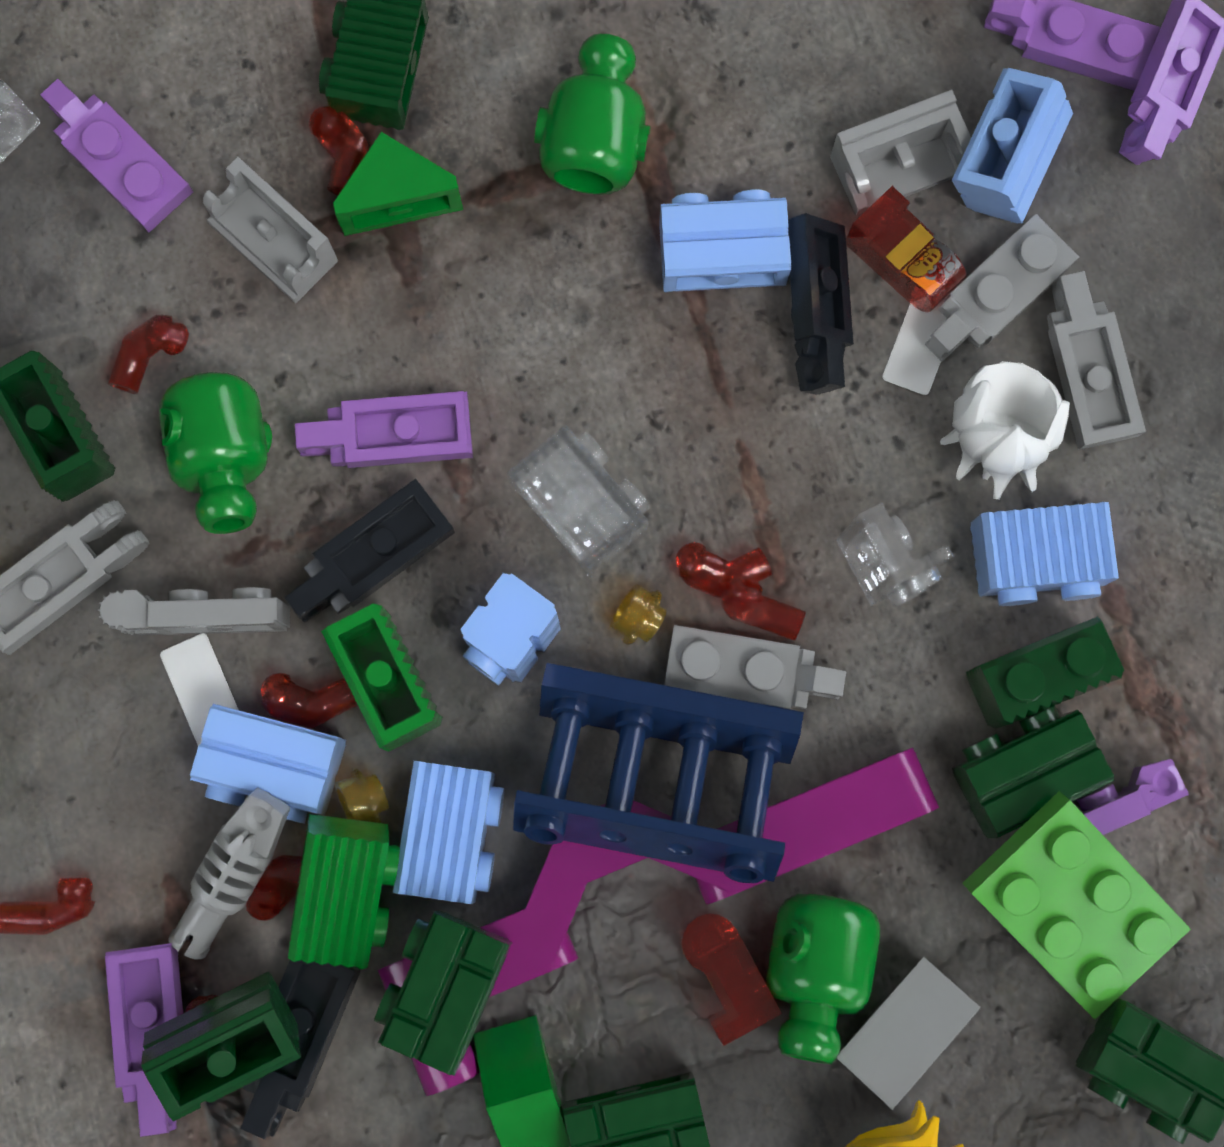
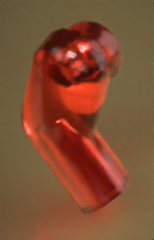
M321 106L311 114L309 129L334 160L327 190L335 195H339L367 154L368 142L346 113L343 111L337 112L331 106Z
M156 314L126 334L122 340L107 384L127 393L138 394L150 358L160 350L169 355L182 353L189 338L188 328L182 323L173 322L170 315Z
M692 542L681 547L675 557L676 565L679 568V576L686 585L715 598H727L773 575L771 567L759 547L728 561L706 551V547L703 544Z
M738 576L729 582L728 589L722 593L721 605L725 614L730 619L793 641L796 640L806 611L761 595L763 591L761 585L749 576Z
M285 673L272 674L261 685V703L271 717L307 729L315 728L358 706L344 677L315 692L296 685L291 681L290 675Z
M280 855L268 864L245 904L246 910L251 917L259 921H269L275 918L295 897L302 856Z
M61 878L56 885L58 901H5L1 903L0 933L47 935L88 917L96 900H91V893L93 891L92 881L89 878Z

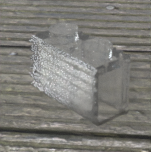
M564 425L557 433L551 435L547 441L541 443L537 449L531 451L526 458L512 467L507 474L512 487L543 521L562 546L566 548L586 574L592 577L648 530L649 520L643 513L650 506L639 490L628 479H624L620 484H617L602 466L609 459L590 434L585 431L579 437H576L570 428Z

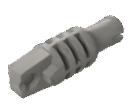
M256 788L230 820L222 825L191 880L190 891L193 898L176 928L169 935V943H172L174 949L179 951L185 941L193 936V940L184 955L192 959H203L207 956L210 946L227 916L233 915L244 908L270 863L290 811V806L272 796L269 792Z

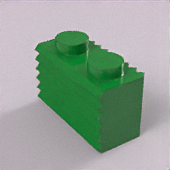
M372 603L327 626L321 632L379 748L389 752L439 727L443 717L436 712L437 705L430 700L431 694L424 689L426 683L419 678L420 671L413 666L414 660L407 654L409 649L402 643L403 638L396 632L397 626L391 621L392 616L383 606Z
M309 814L290 929L289 960L293 962L302 960L306 963L316 962L320 965L329 963L334 967L338 965H343L347 968L355 966L362 970L368 968L371 947H384L388 928L389 908L378 907L382 884L391 886L395 884L400 846L389 845L388 824Z

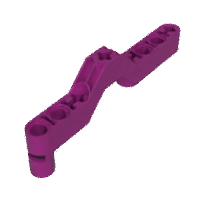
M912 747L767 807L763 838L785 842L784 856L776 875L778 877L938 809L939 805ZM633 800L631 813L671 820L670 815ZM738 820L716 829L736 833ZM568 841L552 844L526 908L480 927L512 941L490 997L577 960L578 955L568 929L587 883L650 857ZM650 858L695 877L706 905L767 881L741 883L728 878L721 871ZM404 958L377 970L385 992L390 983L402 987L413 961ZM470 1044L455 1076L448 1075L419 1062L417 1059L411 1058L425 1096L434 1095L452 1088L480 1073Z

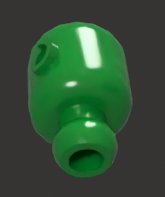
M594 34L583 42L579 50L578 63L582 74L573 75L559 82L551 95L548 108L540 107L534 143L540 144V164L550 180L572 191L604 195L612 194L625 188L634 176L638 161L644 162L650 126L645 125L646 111L640 95L625 83L632 75L636 66V55L632 45L627 40L615 35Z
M224 372L199 373L182 378L165 391L159 402V418L163 437L162 446H164L169 476L182 490L200 494L195 505L197 521L204 530L214 534H228L244 530L254 522L257 513L256 500L253 494L246 489V485L255 481L265 470L268 462V452L272 443V430L270 425L262 419L257 392L245 379Z
M796 894L787 898L780 906L774 929L766 984L767 990L773 997L791 1004L789 1018L781 1025L777 1037L778 1047L782 1055L831 1065L837 1059L841 1048L840 1036L836 1030L838 1014H853L862 1010L868 1003L872 992L880 943V924L876 914L870 908L850 900L820 894Z

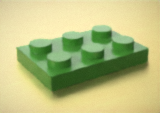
M1060 791L962 883L1094 1019L1100 1016L1191 930L1072 801Z

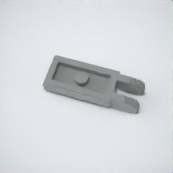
M118 500L103 504L74 526L66 525L0 575V650L2 653L8 655L14 653L112 578L110 573L124 568L148 548L150 543L141 530L123 536L98 556L87 544L101 538L117 526L125 517L124 515L127 513Z
M236 588L232 590V599L208 600L207 591L192 589L169 591V601H155L148 595L144 596L138 590H124L123 593L116 590V593L109 592L107 597L103 596L104 600L99 602L101 606L98 609L100 612L99 618L103 619V624L109 625V628L120 630L121 633H128L130 635L134 633L138 635L281 632L287 631V628H290V606L277 597L271 598V589Z

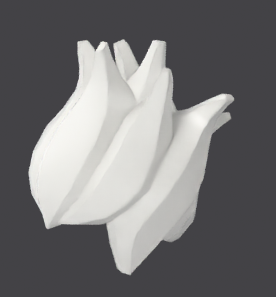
M1002 361L999 364L981 367L963 389V395L954 402L952 426L955 429L940 440L941 445L960 442L963 453L956 473V479L960 481L977 463L982 462L984 468L983 479L988 480L992 476L994 480L993 499L1000 500L1006 486L1018 472L1025 485L1032 492L1035 491L1037 487V467L1046 461L1049 452L1057 449L1063 441L1069 417L1070 402L1062 399L1059 391L1049 379L1044 377L1038 370L1023 363Z

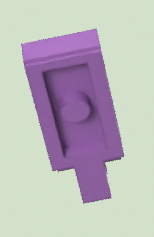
M992 0L984 24L986 29L1013 36L1011 44L1024 50L1022 54L1024 58L1133 91L1138 84L1160 30L1159 26L1072 0Z
M1172 0L1130 100L1132 104L1129 106L1127 115L1134 121L1126 128L1119 153L1135 165H1140V163L1152 159H1161L1166 145L1170 142L1173 143L1182 130L1191 128L1224 47V18L1201 0Z
M59 79L55 80L40 94L50 105L49 108L63 121L53 131L62 140L61 144L148 233L193 193L189 184L107 102L103 104L93 94L86 102L82 103Z
M464 391L341 401V407L327 409L328 421L295 423L296 449L300 452V456L330 455L332 466L356 468L473 458L468 394Z
M1166 759L1134 768L1128 786L1123 787L1122 791L1118 793L1114 785L1109 784L1078 798L1077 801L1081 808L1080 811L1102 835H1105L1150 815L1151 811L1189 794L1174 765L1175 763L1172 759Z
M172 943L106 952L105 963L116 1088L122 1087L124 1103L137 1101L140 1137L169 1133L177 1128V1122H173L163 1108L144 1074L141 1061L142 1051H144V1033L183 1014L178 951L172 947Z

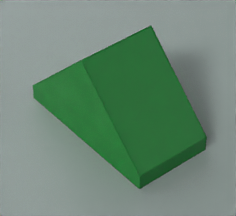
M383 132L379 134L333 203L335 215L345 236L463 210L455 175Z
M537 1014L475 1032L473 1036L486 1110L501 1147H569L570 1142L563 1107Z

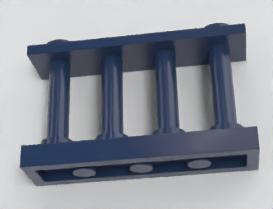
M547 663L541 685L539 716L552 718L555 721L540 793L534 794L517 790L514 801L513 831L522 832L529 839L542 844H559L563 841L721 871L728 878L741 883H758L762 880L774 882L784 856L785 842L763 838L773 765L777 762L791 764L801 735L804 712ZM586 725L615 730L619 734L605 807L565 800L580 729ZM650 737L677 742L683 746L671 820L631 813L645 739ZM713 750L743 755L748 760L736 833L697 825L709 752Z

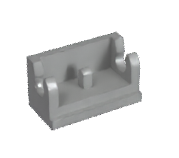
M953 90L837 133L830 158L855 216L953 178L971 139L957 107V99Z
M237 157L226 168V178L230 181L228 188L220 196H217L210 190L204 194L203 204L210 214L207 222L296 304L338 262V259L328 238L244 161Z
M923 957L841 1050L837 1059L893 1110L981 1007Z

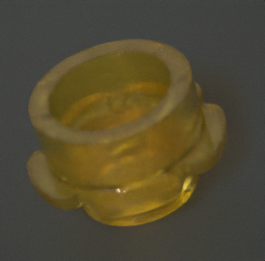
M636 584L625 595L610 623L611 628L625 636L623 638L624 644L630 645L634 643L637 637L648 642L658 631L667 613V610L659 606L662 600V593L658 590L649 592Z
M354 768L350 777L335 783L337 796L347 819L381 823L379 813L388 810L389 805L383 787L375 774L364 777L358 768Z

